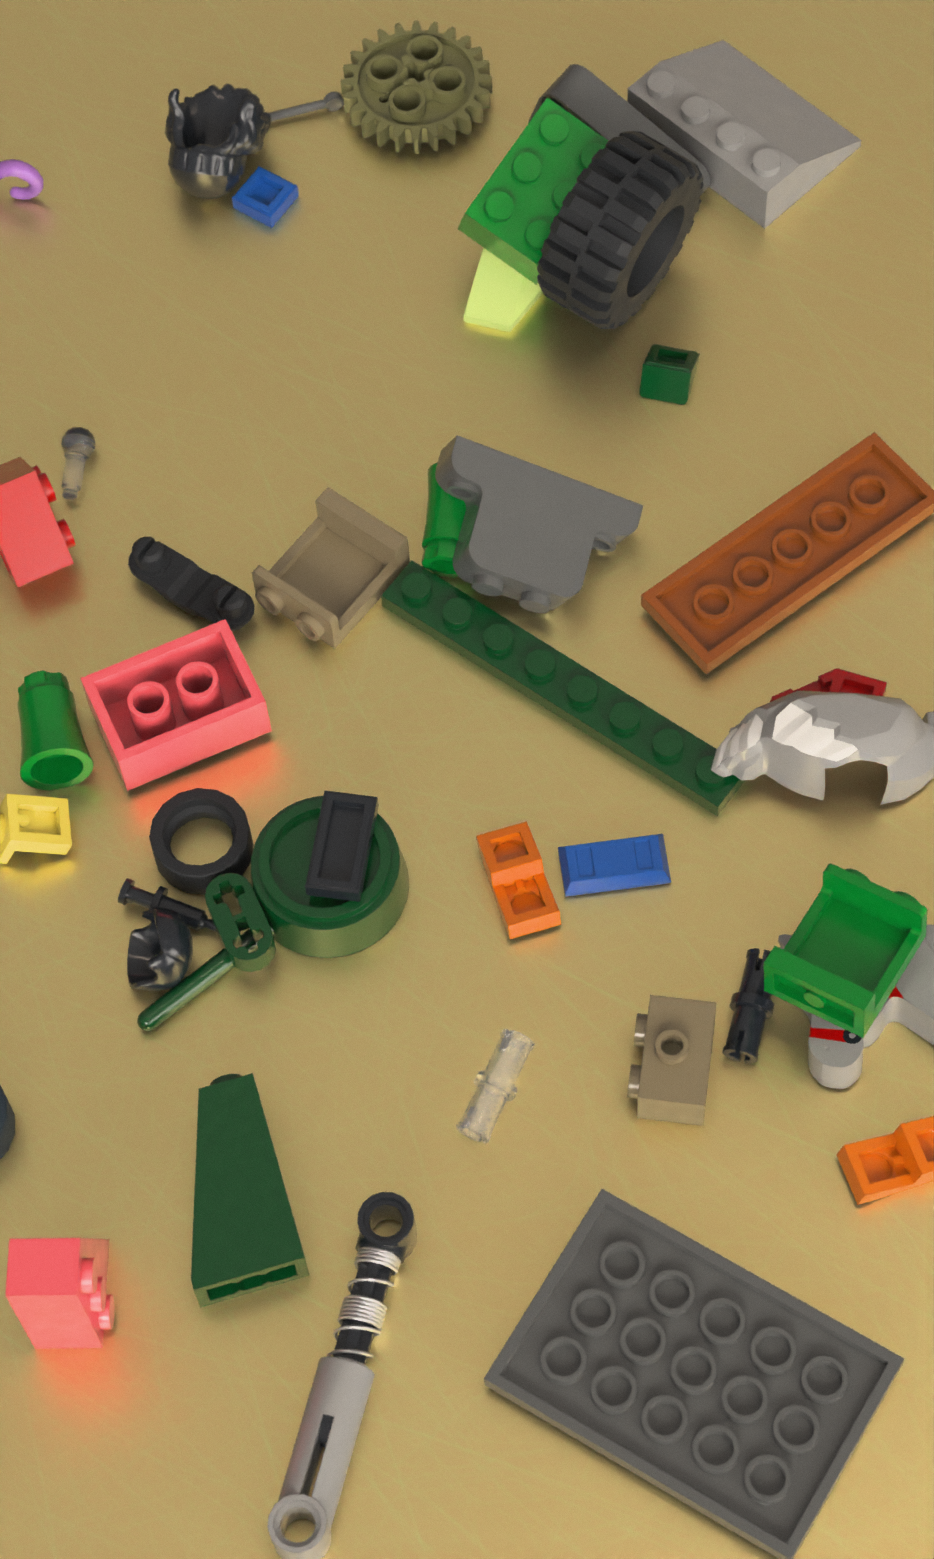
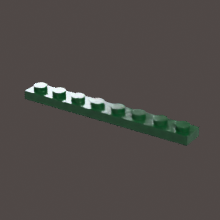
M411 560L381 595L382 606L714 815L718 816L745 782V780L741 781L734 775L722 777L711 771L716 748Z

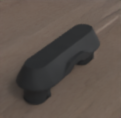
M151 536L139 538L133 544L128 561L131 573L154 588L167 601L191 615L203 617L212 623L226 619L231 631L241 629L251 620L255 605L251 596L242 589L218 575L210 574L184 555L159 541L156 542Z

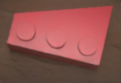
M9 1239L5 1296L35 1349L103 1348L104 1329H112L114 1324V1298L112 1294H106L109 1239Z

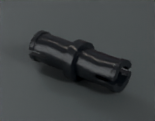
M758 948L747 951V960L739 992L732 994L730 1008L734 1013L722 1054L737 1062H740L742 1054H745V1063L757 1062L765 1020L773 1015L775 1004L771 1001L772 994L764 991V961L771 952L764 949L762 959L759 958L760 950Z

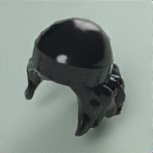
M225 84L222 89H219L217 86L211 85L206 90L196 93L194 97H185L183 103H179L180 92L179 89L175 88L168 96L169 113L165 127V135L171 143L168 161L170 173L176 184L188 194L204 199L220 198L230 193L240 182L245 171L247 155L255 154L263 148L264 137L269 130L271 116L265 112L258 96L252 94L247 88H234L231 84Z

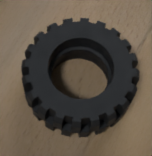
M641 131L622 132L618 137L610 139L606 147L600 149L593 156L590 165L580 173L571 192L567 193L562 202L563 206L560 212L554 217L549 228L551 231L543 243L541 249L542 258L538 261L537 266L539 273L537 281L544 295L600 329H614L628 322L629 317L634 316L641 309L645 300H649L655 292V288L660 280L664 279L675 256H678L686 235L692 228L693 218L701 204L700 196L704 191V184L702 182L704 178L698 166Z

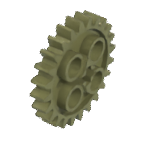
M414 21L411 31H405L400 23H396L395 34L389 36L385 31L379 29L377 30V43L364 38L362 40L363 52L351 51V64L343 66L344 79L341 80L345 113H350L352 126L361 125L362 137L367 138L376 133L377 146L379 147L385 145L389 140H393L396 152H400L406 143H412L414 152L419 153L422 143L428 142L434 151H438L439 139L445 138L452 145L457 144L456 131L467 135L472 134L471 121L482 123L483 109L490 108L492 75H490L489 60H483L481 47L471 48V37L469 35L456 40L454 27L441 34L438 33L437 22H433L427 31L421 30L419 21Z

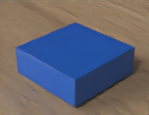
M258 166L232 197L233 208L273 228L298 198V186Z

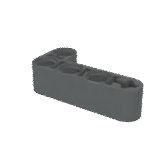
M571 64L539 98L528 123L531 121L548 97L608 141L613 137H618L622 132L641 131L694 162L704 178L702 181L704 184L703 193L711 184L710 174L700 161L591 71L581 65Z

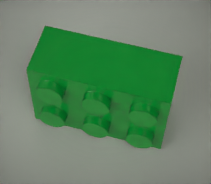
M547 97L469 206L458 226V230L537 285V276L539 274L537 271L538 261L542 258L541 249L544 241L549 236L551 231L549 228L554 217L560 212L563 200L567 193L571 192L580 173L590 165L593 156L600 149L606 147L608 140Z

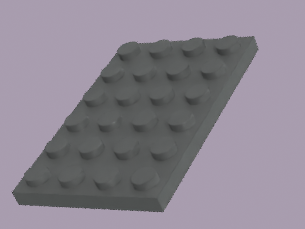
M601 1189L484 1377V1384L779 1559H794L902 1367L904 1358L606 1190Z

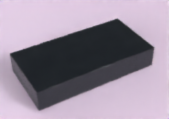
M324 790L305 885L307 895L361 901L379 807L378 797Z

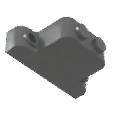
M458 435L441 450L435 470V477L439 486L451 496L463 500L466 505L464 519L453 556V568L456 574L462 580L471 583L475 591L488 596L504 595L518 600L522 608L534 613H547L549 610L558 608L576 595L582 588L592 548L603 552L614 551L618 543L637 529L643 509L641 504Z

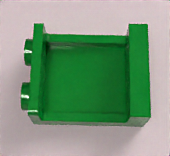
M829 863L823 872L821 891L784 949L774 946L764 961V991L864 1038L926 937L927 908L905 892H893L871 882L868 877L857 870L842 869Z

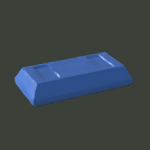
M663 834L558 847L565 897L671 883Z

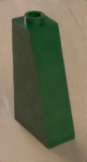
M253 1073L244 1076L240 1074L223 1075L214 1079L210 1086L199 1088L191 1282L200 1308L310 1275Z

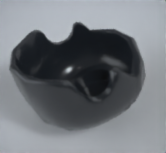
M170 909L144 911L142 917L149 919L151 923L144 928L135 929L131 932L127 957L129 984L131 989L147 991L168 990L177 986L188 971L192 962L193 938L185 921L178 912Z

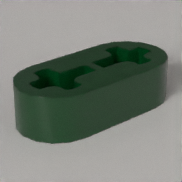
M226 873L219 875L207 886L205 900L210 917L228 958L234 967L241 971L254 972L262 970L273 960L276 947L270 925L252 885L245 877L239 874ZM233 893V896L238 899L241 913L232 916L228 905L223 899L225 894ZM249 929L253 940L257 942L258 949L249 953L247 948L243 946L240 935L241 931Z

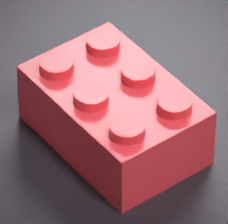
M226 619L80 678L90 710L127 791L272 731L266 701Z

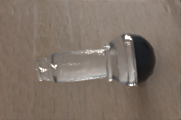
M73 427L67 430L61 439L62 449L66 458L61 484L63 488L62 496L69 500L77 498L78 491L81 490L85 462L88 461L96 447L93 434L83 427Z

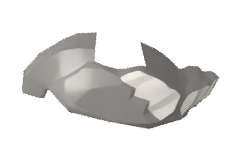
M796 691L755 708L738 725L730 728L729 734L716 749L711 771L722 777L734 775L741 781L754 780L760 775L766 774L789 790L823 801L825 795V768H836L859 760L872 761L887 766L888 784L880 805L905 800L934 778V711L927 712L923 719H921L916 711L901 698L858 693Z

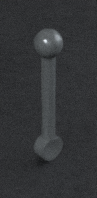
M336 91L330 92L322 100L269 112L271 116L270 122L325 108L329 111H337L343 107L342 95Z

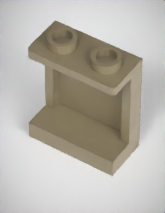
M327 487L315 500L318 515L316 520L269 571L258 565L252 572V578L256 593L255 598L265 610L274 615L283 614L295 622L296 627L307 638L313 641L321 639L335 649L410 563L408 538Z

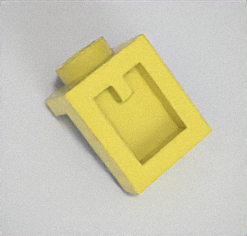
M6 794L0 804V864H7L14 851L66 855L72 846L68 799Z

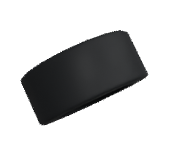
M203 788L184 791L166 801L152 819L149 839L158 871L171 886L185 893L205 895L207 886L214 878L226 873H235L243 876L251 863L254 844L246 813L237 801L218 790ZM210 818L218 819L229 826L233 835L232 846L225 855L215 862L204 865L185 864L177 860L172 853L170 845L173 835L189 821Z

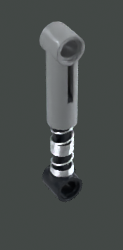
M380 1192L370 1196L363 1202L358 1211L357 1224L360 1234L355 1247L357 1256L354 1264L358 1270L356 1278L348 1282L347 1285L351 1295L344 1297L337 1319L341 1327L335 1329L333 1333L337 1341L335 1349L328 1353L327 1357L320 1358L280 1496L268 1517L267 1528L275 1550L282 1559H322L331 1545L332 1523L375 1376L366 1366L368 1358L374 1357L373 1354L369 1353L372 1341L375 1336L380 1335L382 1330V1323L386 1315L385 1310L388 1309L384 1304V1299L388 1287L394 1286L390 1278L398 1273L400 1264L412 1253L417 1242V1230L411 1205L404 1197L394 1192ZM384 1220H395L402 1225L395 1235L389 1237H382L373 1232L375 1226ZM322 1448H325L319 1472L314 1485V1489L312 1492V1496L310 1497L308 1495L315 1475ZM298 1519H308L315 1524V1530L311 1537L300 1543L291 1542L285 1538V1531L289 1524Z

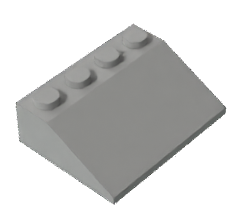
M724 40L660 61L627 88V102L703 164L711 177L709 187L764 229L861 146V140Z

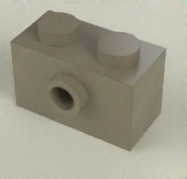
M650 995L648 1014L637 1013L634 1046L644 1047L642 1065L631 1064L627 1095L628 1098H637V1118L703 1126L715 1026L716 1002Z

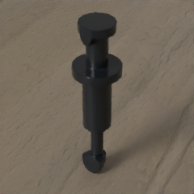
M127 878L120 890L118 903L123 905L135 903L149 910L170 909L178 912L189 928L198 931L205 927L217 932L213 921L208 919V916L205 914L206 911L168 897V888L160 886L156 893L153 894L135 887V881Z

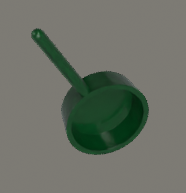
M323 796L303 799L287 806L272 817L264 826L252 852L250 884L270 925L275 941L294 952L310 957H343L372 946L393 928L405 908L409 892V875L405 859L393 831L377 813L361 901L307 895L305 885ZM248 929L241 935L243 946L250 953L256 951L258 946ZM223 948L179 982L177 986L170 989L138 1015V1026L144 1031L154 1030L232 970L234 965L229 960L225 949Z

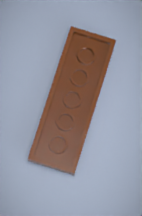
M874 432L641 595V606L707 675L933 514L934 490Z

